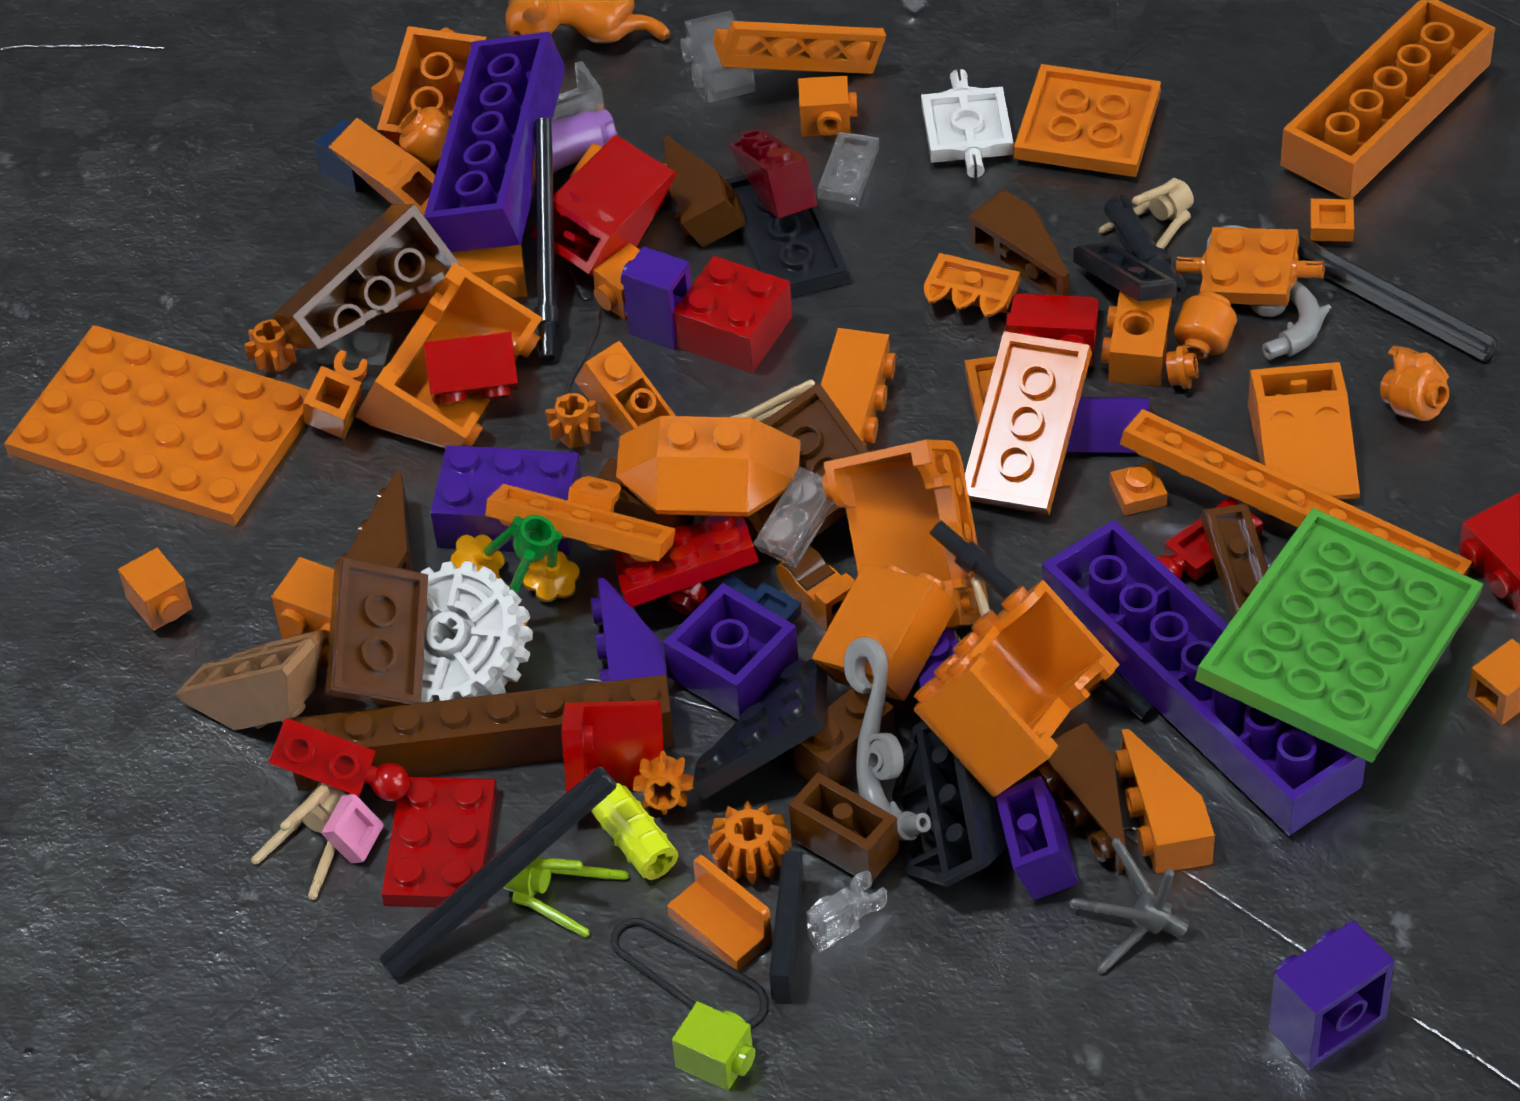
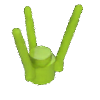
M538 857L504 886L503 889L514 892L513 903L527 906L582 937H588L590 934L588 928L533 896L536 893L543 894L547 890L551 873L627 880L629 874L624 870L583 866L582 862L577 860Z

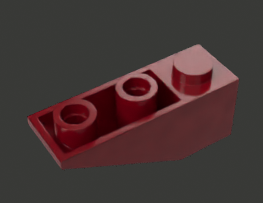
M763 130L746 132L740 136L739 141L728 144L732 155L763 206L773 215L782 218L818 206L806 157Z

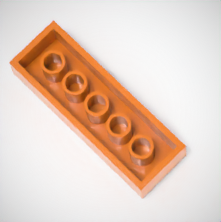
M1419 0L1283 128L1280 166L1345 199H1353L1490 65L1495 27L1439 0Z

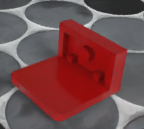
M1019 293L1012 298L1011 313H1007L1006 332L1090 345L1092 355L1089 366H1094L1099 302L1094 297Z

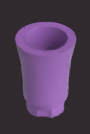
M606 109L596 112L585 111L552 120L553 173L579 162L592 143L604 146L614 135H617L614 121Z

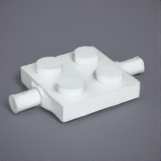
M960 69L959 81L958 72L954 70L950 74L953 89L942 93L921 94L931 163L965 159L967 175L974 178L975 166L977 177H980L985 171L982 158L1013 155V138L1003 87H969L967 72Z

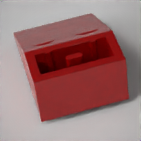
M614 135L553 195L554 251L583 271L593 275L595 267L629 243L637 247L678 173L621 137ZM536 223V225H535L533 231H532L531 234H530V236H532V237L535 238L536 240H537V223Z

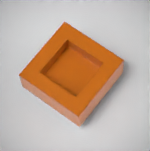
M1311 199L1310 241L1353 242L1354 199Z
M1153 462L1110 472L1109 484L1124 516L1167 506L1168 493Z

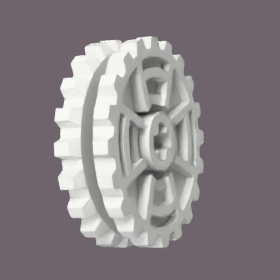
M449 561L442 563L441 569L438 572H434L430 567L422 570L421 573L429 574L421 703L506 693L504 686L508 681L517 683L521 676L517 670L519 663L528 662L530 652L524 648L525 643L533 640V631L529 627L524 626V623L530 619L529 612L524 606H518L522 599L516 592L510 590L509 586L501 578H495L496 574L484 566L478 572L477 566L472 562L464 561L460 568H456Z

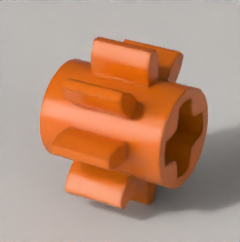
M264 320L258 323L254 330L250 329L248 331L250 342L244 344L248 360L256 361L257 370L261 371L264 369L267 372H280L285 370L291 363L297 361L295 350L299 348H297L276 320Z
M568 393L557 397L555 409H546L545 411L551 440L560 439L567 447H579L586 443H591L592 431H601L600 414L597 412L596 401L591 400L587 402V399L580 395V393Z
M660 751L659 757L654 758L651 762L646 759L641 760L639 769L641 775L634 777L633 791L644 792L642 802L644 809L651 806L661 810L663 815H667L668 809L673 808L676 804L682 807L687 805L688 794L686 791L693 789L694 775L683 774L685 758L682 757L676 760L673 757L666 756L664 751Z

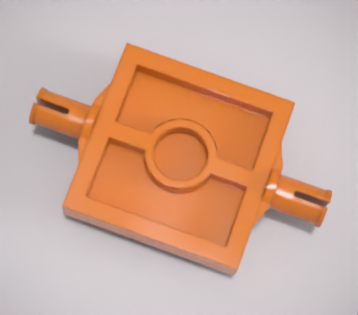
M1212 227L1209 247L1203 257L1178 256L1176 260V273L1202 275L1200 293L1208 291L1220 294L1229 300L1230 304L1288 306L1290 291L1297 282V279H1324L1325 262L1324 260H1299L1297 254L1299 246L1298 229Z

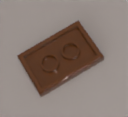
M340 557L335 562L325 695L390 707L421 703L429 574Z

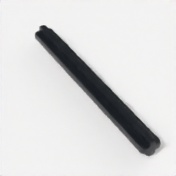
M1299 235L1297 252L1299 260H1324L1325 278L1481 361H1488L1496 351L1497 340L1495 337Z
M601 766L592 770L380 956V961L384 968L393 977H402L610 795L617 787L615 780Z

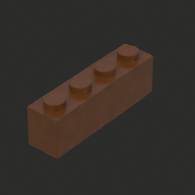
M392 204L275 311L272 316L297 348L320 349L365 325L366 321L381 313L385 314L393 310L403 301L435 287V284L444 279L454 262L458 265L460 263L415 204Z

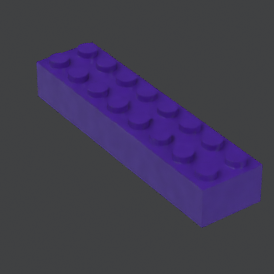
M1116 520L1110 521L1042 563V580L1048 584L1119 663L1116 671L1152 703L1167 720L1289 836L1363 786L1365 759L1195 680L1198 666L1228 624Z

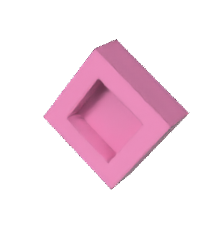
M355 794L340 798L321 834L351 864L364 862L384 824Z

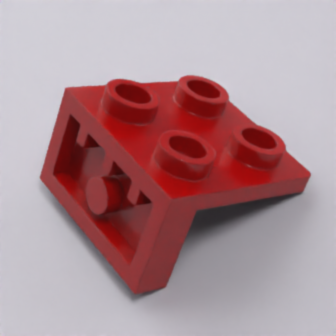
M659 700L565 703L562 723V744L566 793L599 766L604 768L616 783H620L629 790H633L634 777L641 775L639 771L641 760L646 759L651 762L654 758L659 757L660 751H664L661 702Z

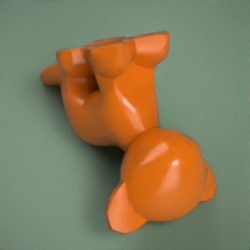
M509 0L506 10V29L510 37L547 31L552 34L557 26L560 25L573 28L587 40L596 44L616 42L633 31L647 32L660 41L668 39L670 35L668 27L659 20L646 15L632 14L635 0Z

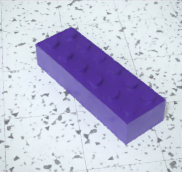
M549 31L472 42L424 214L426 220L451 253L521 245L536 186L535 120L538 118L553 119L566 68Z

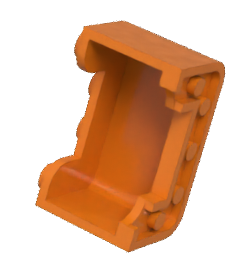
M1041 580L1028 591L1023 585L1020 586L1002 602L1001 605L1005 608L996 615L991 609L971 626L972 632L952 649L955 654L947 658L933 672L936 677L929 680L914 695L919 701L914 708L917 715L992 797L1002 793L1051 757L1058 747V744L1051 738L1052 734L1068 713L1088 698L1090 693L1087 690L1100 680L1109 678L1119 666L1114 657L1044 580Z

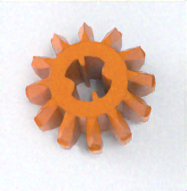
M748 800L743 810L737 811L728 806L725 818H714V824L712 825L713 833L710 834L708 839L709 853H712L714 865L723 872H728V876L734 881L743 876L747 877L752 886L757 876L760 875L772 881L775 868H781L782 854L785 855V851H790L792 847L791 834L786 829V821L782 814L772 815L767 803L758 810H755Z

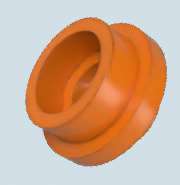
M1185 345L1177 346L1176 351L1166 353V367L1170 385L1172 387L1181 386L1183 390L1191 389L1192 379H1198L1199 377L1196 354L1188 353Z

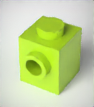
M698 1001L672 1038L675 1067L727 1091L738 1075L744 1076L749 1071L755 1058L756 1050L752 1047L750 1024H747L739 1015L733 1012H721Z

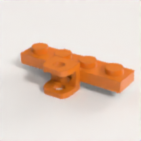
M591 476L581 477L569 487L567 500L502 484L487 499L485 516L500 519V522L505 526L510 527L516 516L524 520V518L530 515H539L551 521L555 531H559L562 534L561 539L572 538L586 542L588 547L596 550L614 549L629 553L631 558L642 562L659 561L673 546L675 528L614 513V505L620 498V484Z

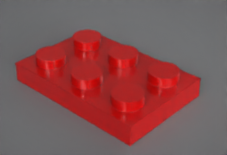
M710 516L707 521L690 527H674L673 546L659 561H638L631 558L629 553L621 551L613 554L622 594L630 607L759 562L744 516Z
M409 777V789L402 798L397 800L381 894L384 906L437 907L487 863L498 791L496 779Z

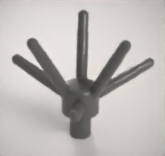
M1119 838L1112 840V846L1125 865L1124 870L1140 897L1134 908L1078 898L1070 900V906L1073 908L1132 919L1134 924L1138 925L1098 965L1097 971L1100 974L1106 973L1147 931L1157 934L1164 930L1180 939L1186 933L1189 925L1187 920L1171 912V903L1166 901L1174 878V871L1166 869L1156 896Z

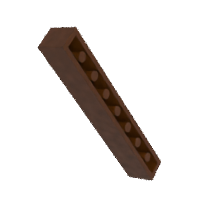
M666 675L289 718L375 750L376 754L371 765L379 767L385 763H396L407 771L409 777L564 759L562 723L565 703L659 700L662 705L664 747L675 746ZM293 772L297 790L315 789L321 783Z

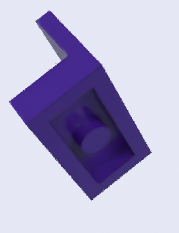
M1080 397L1066 452L1136 453L1120 445L1124 429L1142 409L1149 412V398Z

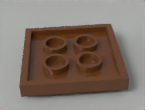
M819 382L762 422L799 439L801 442L798 485L790 491L786 490L774 501L748 517L779 562L847 514L846 508L836 506L833 500L830 501L825 496L822 486V477L825 474L824 462L869 452Z

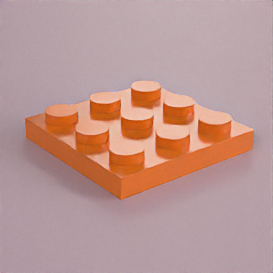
M1041 64L1014 145V159L1137 177L1160 99L1161 81Z

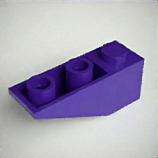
M599 578L600 597L591 598L594 626L603 625L604 633L595 634L598 661H608V669L599 670L600 681L606 682L666 675L662 642L605 578Z

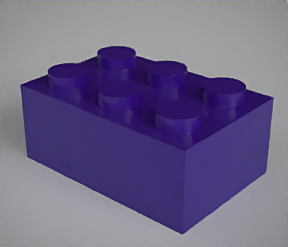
M446 445L430 512L437 548L456 549V541L463 535H470L475 538L483 534L493 541L509 527L503 525L500 519L485 516L487 499L502 484L567 500L569 487L582 477L579 453ZM514 537L498 551L515 553L513 547ZM561 539L558 544V551L563 552L566 556H570L573 539Z

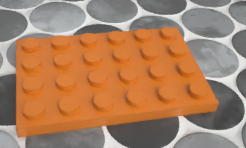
M93 325L4 442L7 454L235 527L305 426L303 402L309 390Z

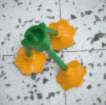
M530 515L523 520L521 517L516 516L510 527L493 541L483 534L475 538L470 535H463L456 541L457 551L450 557V561L456 568H460L464 561L472 562L477 566L478 572L485 566L496 574L495 578L499 579V569L504 565V556L498 550L514 537L513 547L521 561L509 586L510 590L518 594L523 582L525 588L535 591L537 598L543 602H551L556 597L568 598L575 592V581L580 576L579 567L574 562L567 561L566 555L558 551V544L562 534L559 531H555L554 525L545 517Z

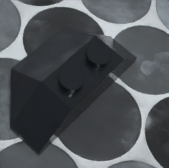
M922 721L912 728L909 737L912 743L904 756L903 770L899 777L896 778L892 799L901 812L925 813L931 820V827L927 832L919 833L913 840L900 841L905 872L912 877L948 887L987 867L1007 847L996 796L992 797L927 724Z

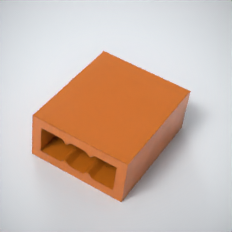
M864 564L811 659L834 682L850 686L844 672L846 650L853 640L860 637L874 638L884 648L888 660L885 696L905 701L954 613L957 604L945 593V585L932 575L921 573L917 577L909 575L900 568L889 564L885 565L884 568ZM867 659L865 674L868 681L873 684L874 676Z

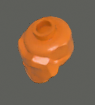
M1392 346L1387 354L1393 356L1394 369L1389 370L1381 381L1380 393L1383 401L1390 404L1393 412L1402 418L1430 421L1441 412L1448 402L1449 387L1447 381L1449 376L1447 372L1428 352L1418 353L1410 348Z

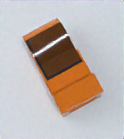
M810 546L803 548L776 566L777 577L784 590L790 597L801 602V608L826 632L836 613L832 614V606L838 602L843 603L855 580L847 573L841 576L834 568L827 565L821 555Z

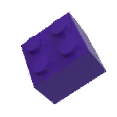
M724 583L663 642L667 676L738 720L740 715L752 706L780 678L781 673L786 667L798 661L796 625Z
M1354 920L1339 930L1330 929L1319 937L1313 947L1299 956L1291 955L1287 957L1276 968L1274 972L1269 1029L1308 1070L1312 1069L1387 1017L1395 960Z

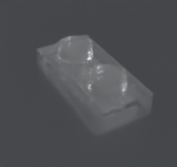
M798 468L753 543L760 552L797 567L834 505L833 500L830 501L825 496L822 476L804 468Z

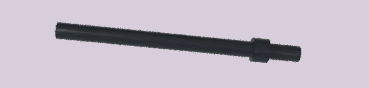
M538 118L535 120L538 306L534 308V313L542 317L537 326L538 336H540L538 356L540 360L549 361L556 358L555 329L560 326L559 308L555 306L552 120L549 118Z
M942 520L930 531L929 534L956 557L954 562L967 574L972 572L976 574L1004 600L1019 588L985 558L987 553L973 541L967 543ZM1115 671L1106 680L1102 679L1099 681L1104 688L1141 720L1154 706Z

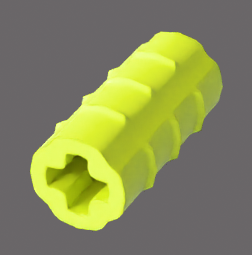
M616 783V789L592 809L591 812L600 822L602 830H606L614 840V845L618 846L625 854L627 862L632 863L643 878L648 880L658 879L675 865L678 859V851L667 838V833L662 832L657 826L654 817L649 816L642 807L641 801L637 800L626 786Z

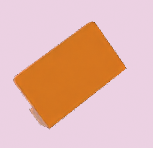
M700 854L693 860L695 882L667 905L668 916L727 965L740 971L772 943L770 911L766 905Z

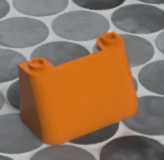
M454 262L442 280L443 282L438 291L431 298L424 312L392 360L383 368L355 416L371 427L442 448H446V445L472 446L483 429L476 422L490 400H485L484 394L466 396L467 402L457 405L444 406L441 405L440 399L432 400L424 342L511 331L515 361L519 355L527 359L540 339V336L536 335L534 331L542 320V317Z
M926 439L824 462L823 490L828 500H833L836 506L840 508H846L858 574L864 564L881 568L889 564L900 568L909 575L917 577L921 573L932 575L945 585V593L957 604L944 630L973 625L981 617L971 583V578L977 575L973 572L967 574L954 562L956 557L929 534L933 527L942 520L967 543L973 541L978 545L963 463L955 443L949 440ZM981 580V584H982V587H983V591L985 592L986 599H987V602H988V595H987L986 585H985V582H983V581Z

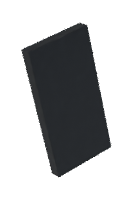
M745 175L726 179L740 199L746 225L737 230L755 270L790 281L791 298L850 283L848 268L819 204L818 206L778 218L765 209Z

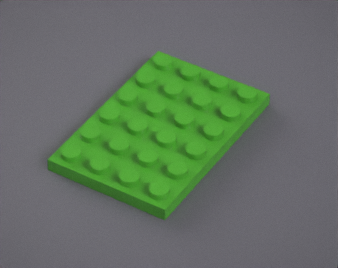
M1312 508L1200 663L1195 680L1373 763L1476 603L1483 583Z

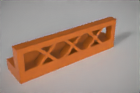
M732 21L729 29L716 28L712 42L722 67L873 74L887 36L883 28Z

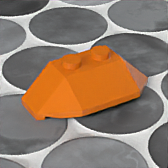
M659 416L620 436L616 478L619 483L627 487L656 514L749 517L774 501L786 490L790 491L798 485L801 442L799 439L753 418Z

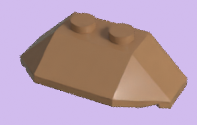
M322 630L265 643L238 652L224 661L217 662L215 660L203 664L176 692V696L183 703L233 730L253 726L259 729L272 722H284L285 718H296L305 709L303 702L316 689L327 637Z

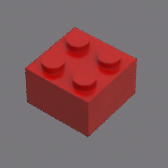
M713 256L673 311L676 347L753 374L792 318L790 281Z

